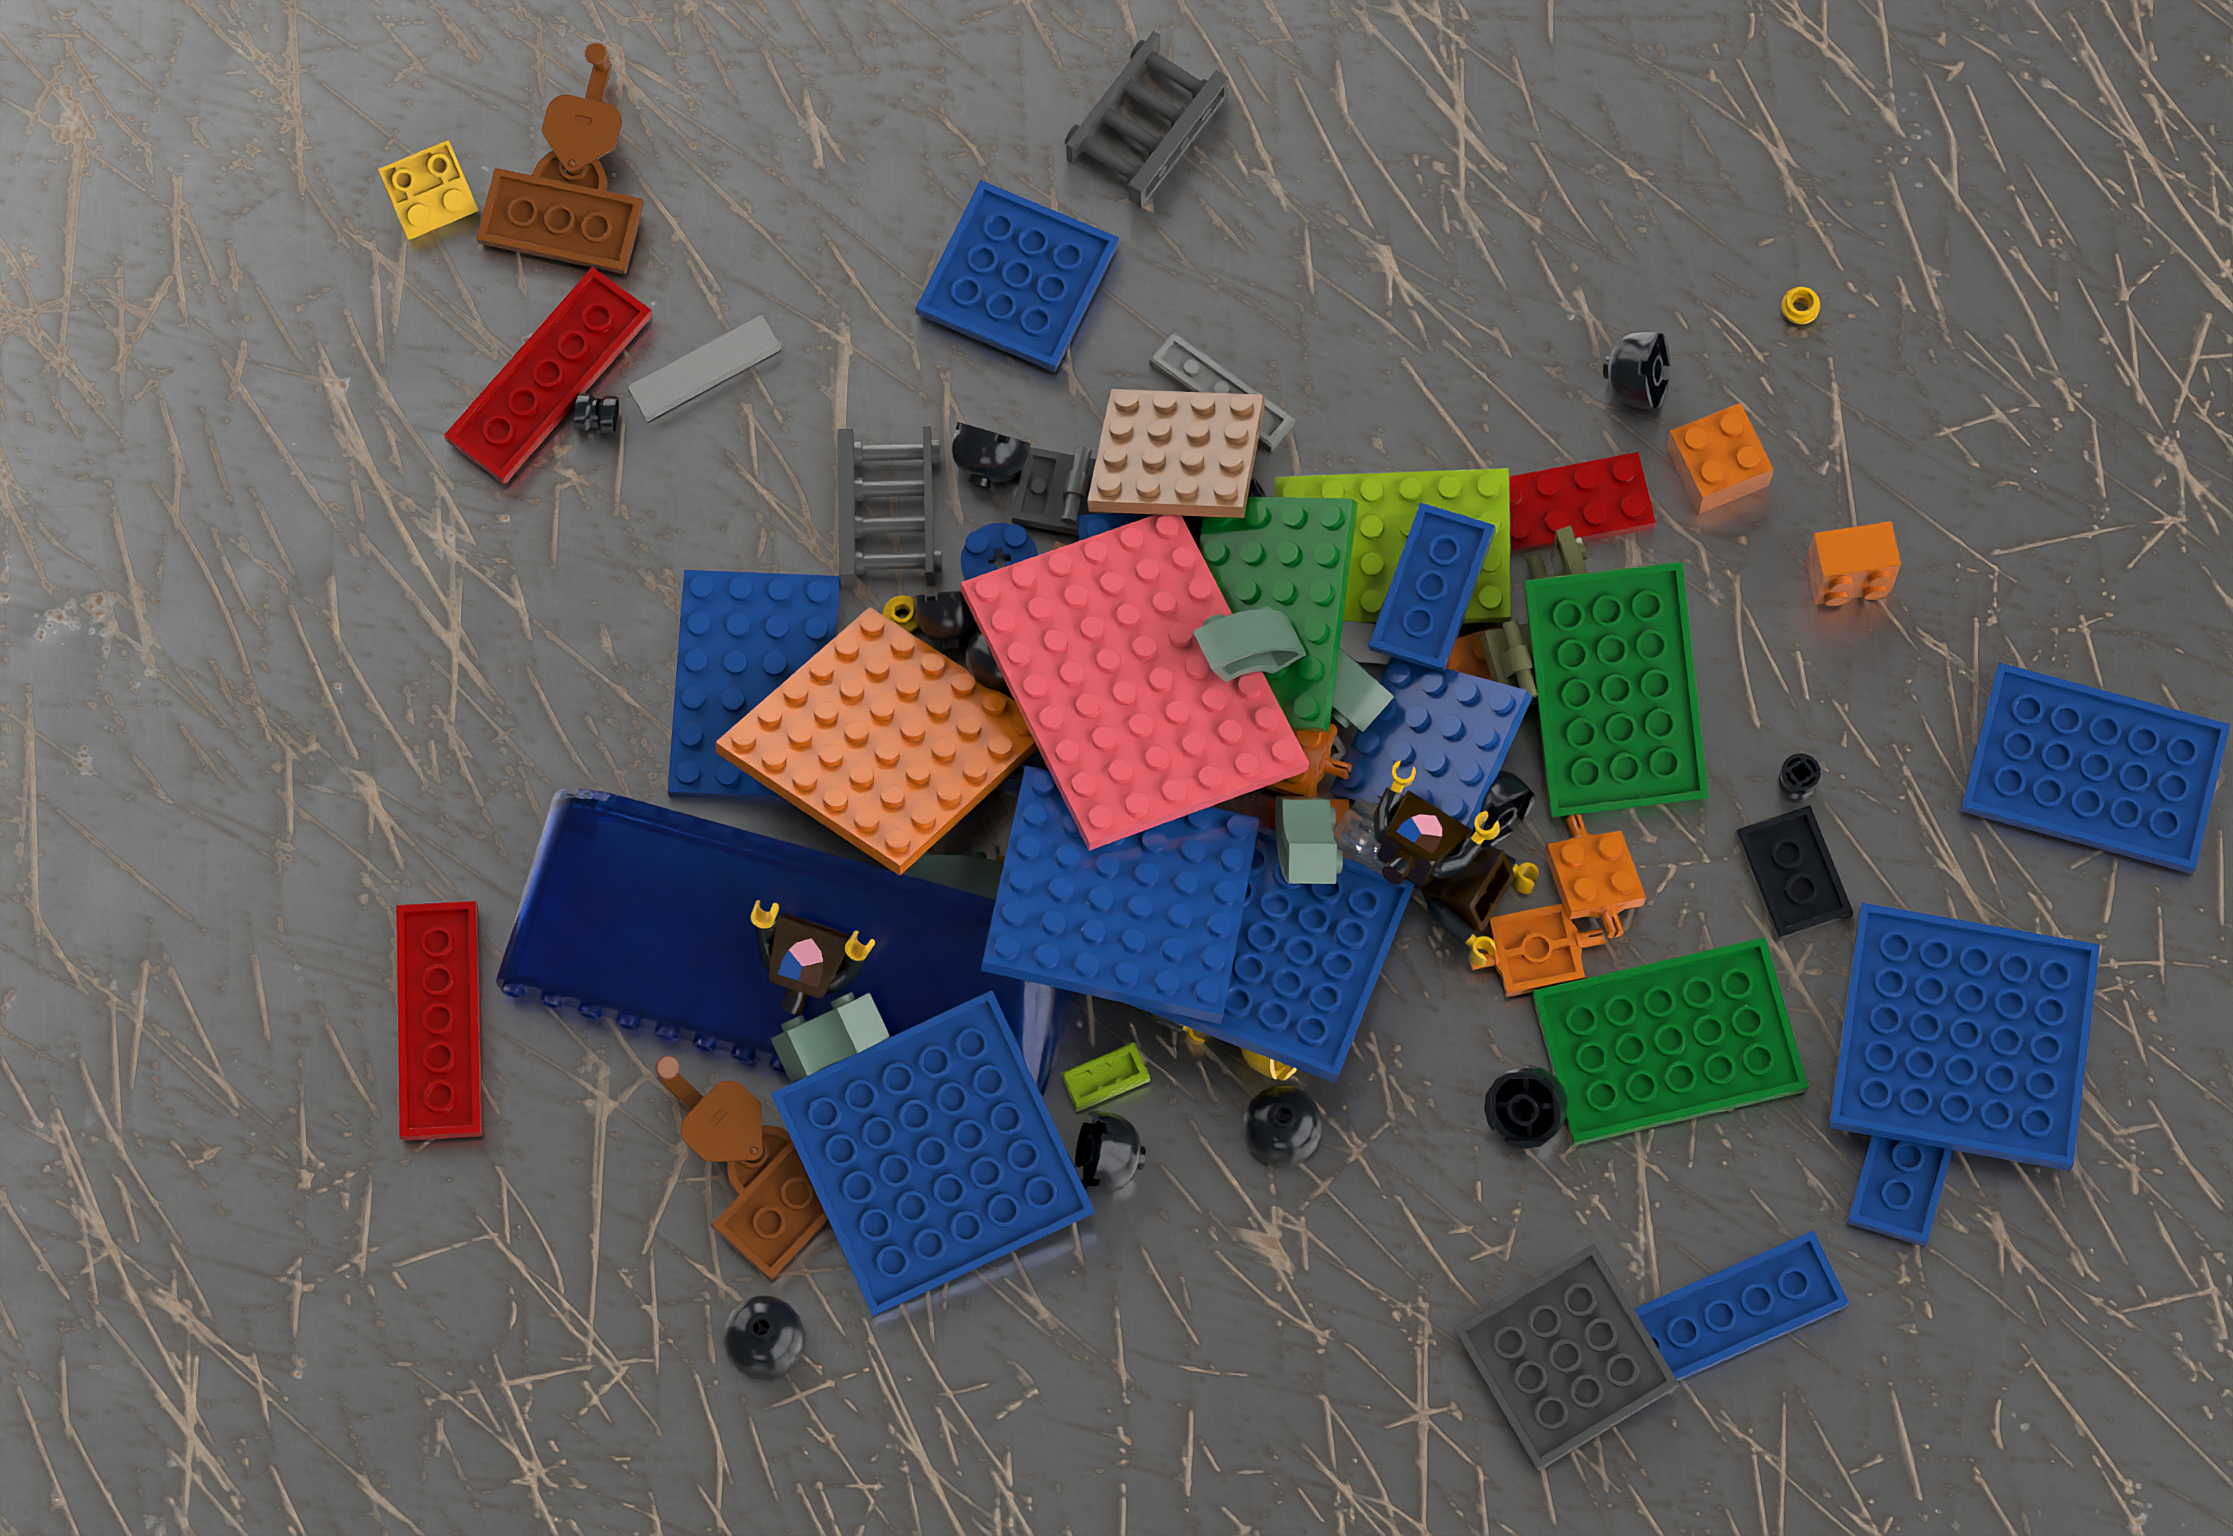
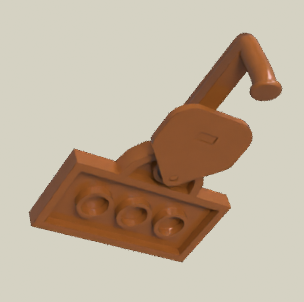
M593 42L585 50L587 61L593 64L585 98L560 95L549 103L542 125V133L553 151L548 152L538 161L532 175L494 168L476 240L478 244L626 275L644 201L642 198L608 191V179L601 162L598 160L616 147L622 119L615 106L603 102L612 64L606 47L602 43Z
M669 1055L662 1056L656 1062V1079L690 1110L681 1124V1137L683 1141L706 1162H727L729 1182L738 1195L712 1223L711 1227L769 1281H772L828 1221V1217L788 1131L781 1127L762 1126V1107L760 1101L740 1083L732 1080L722 1081L703 1097L678 1073L679 1063L676 1058ZM764 1150V1157L762 1158V1160H760L762 1157V1152Z

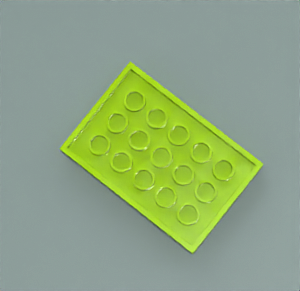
M1509 468L1275 477V497L1353 499L1358 503L1343 621L1377 623L1420 502L1495 525V534L1462 623H1492L1512 620Z

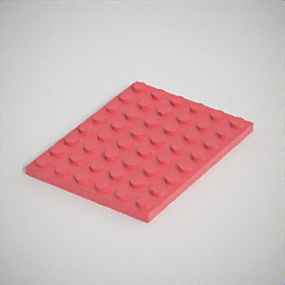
M1155 514L961 582V593L1088 850L1308 771L1309 761L1263 672H1251L1224 682L1212 671L1193 631L1202 627L1204 621L1216 614L1228 616L1232 612L1181 515Z

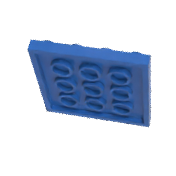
M980 180L915 308L916 314L1056 372L1119 245V237Z
M1391 657L1379 683L1394 698L1364 732L1360 729L1357 730L1343 761L1352 764L1351 773L1348 772L1350 776L1347 780L1336 776L1329 793L1335 799H1349L1351 804L1376 810L1385 788H1390L1393 783L1391 779L1393 765L1401 760L1400 766L1396 771L1399 778H1409L1413 767L1416 769L1414 781L1409 786L1404 787L1401 794L1405 795L1408 790L1473 831L1475 818L1480 814L1485 795L1499 773L1532 696L1525 689L1446 669L1442 673Z

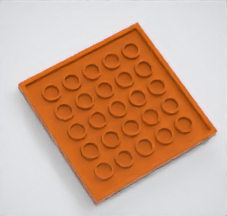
M871 607L864 611L715 742V753L899 876L1038 749L1013 699L1000 691L986 688L976 682L968 670Z

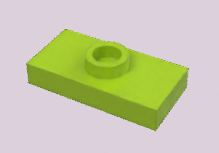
M1134 1042L1060 1073V1077L1076 1112L1150 1081V1076Z

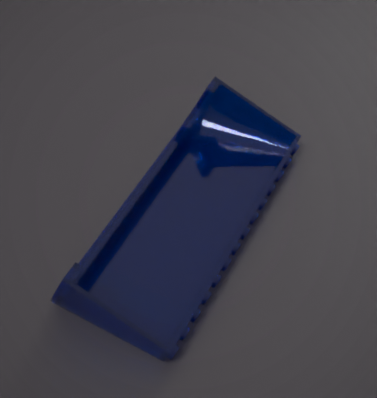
M578 788L576 795L570 794L564 789L554 794L496 978L497 986L501 988L502 993L518 999H523L525 995L539 998V1003L553 1009L560 1010L563 1005L578 1009L577 1013L592 1020H600L601 1016L616 1020L615 1024L619 1027L631 1031H638L639 1027L654 1031L653 1034L656 1037L666 1041L676 1042L677 1038L692 1042L693 1047L701 1051L714 1053L715 1049L731 1053L730 1056L740 1062L753 1063L754 1059L769 1063L768 1067L770 1069L787 1074L770 1038L784 1032L781 1024L800 1015L784 1011L780 1008L786 987L769 981V972L763 968L756 942V926L750 918L757 900H760V908L766 912H770L772 904L777 903L779 910L775 921H777L778 916L786 912L851 935L857 930L859 931L857 940L863 945H867L871 939L875 940V945L867 955L859 977L839 993H829L823 999L808 996L803 1012L805 1021L833 1009L830 1002L845 994L853 992L855 998L870 993L890 1037H893L993 990L1045 1101L1078 992L981 971L996 900L904 874L899 876L890 870L608 792Z

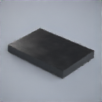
M1810 805L1736 830L1735 836L1777 941L1853 916L1854 912Z

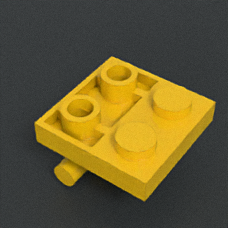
M448 139L377 169L386 193H388L407 240L479 211Z

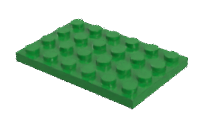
M1248 497L1244 518L1203 516L1199 550L1232 614L1255 610L1265 606L1286 614L1307 654L1274 674L1262 671L1293 731L1329 732L1358 505L1353 499Z
M1677 561L1523 580L1531 653L1534 664V680L1538 693L1536 698L1550 816L1558 817L1709 798L1683 562Z
M1766 937L1533 990L1532 992L1553 1075L1562 1084L1567 1096L1566 1123L1573 1146L1807 1092L1809 1088Z

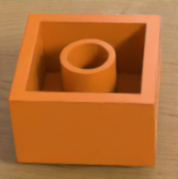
M1741 403L1669 432L1666 450L1698 514L1769 486L1774 469Z
M1892 521L1814 533L1805 560L1814 604L1826 602L1827 606H1837L1848 602L1851 598L1864 597L1866 600H1876L1885 597L1892 591L1901 567Z

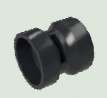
M579 392L574 412V429L588 431L594 428L599 429L603 434L614 435L619 417V397L605 396L600 399L595 398L591 393Z
M1796 753L1789 756L1784 761L1777 780V788L1780 795L1793 803H1802L1809 800L1814 795L1821 777V768L1818 762L1812 756L1805 753Z

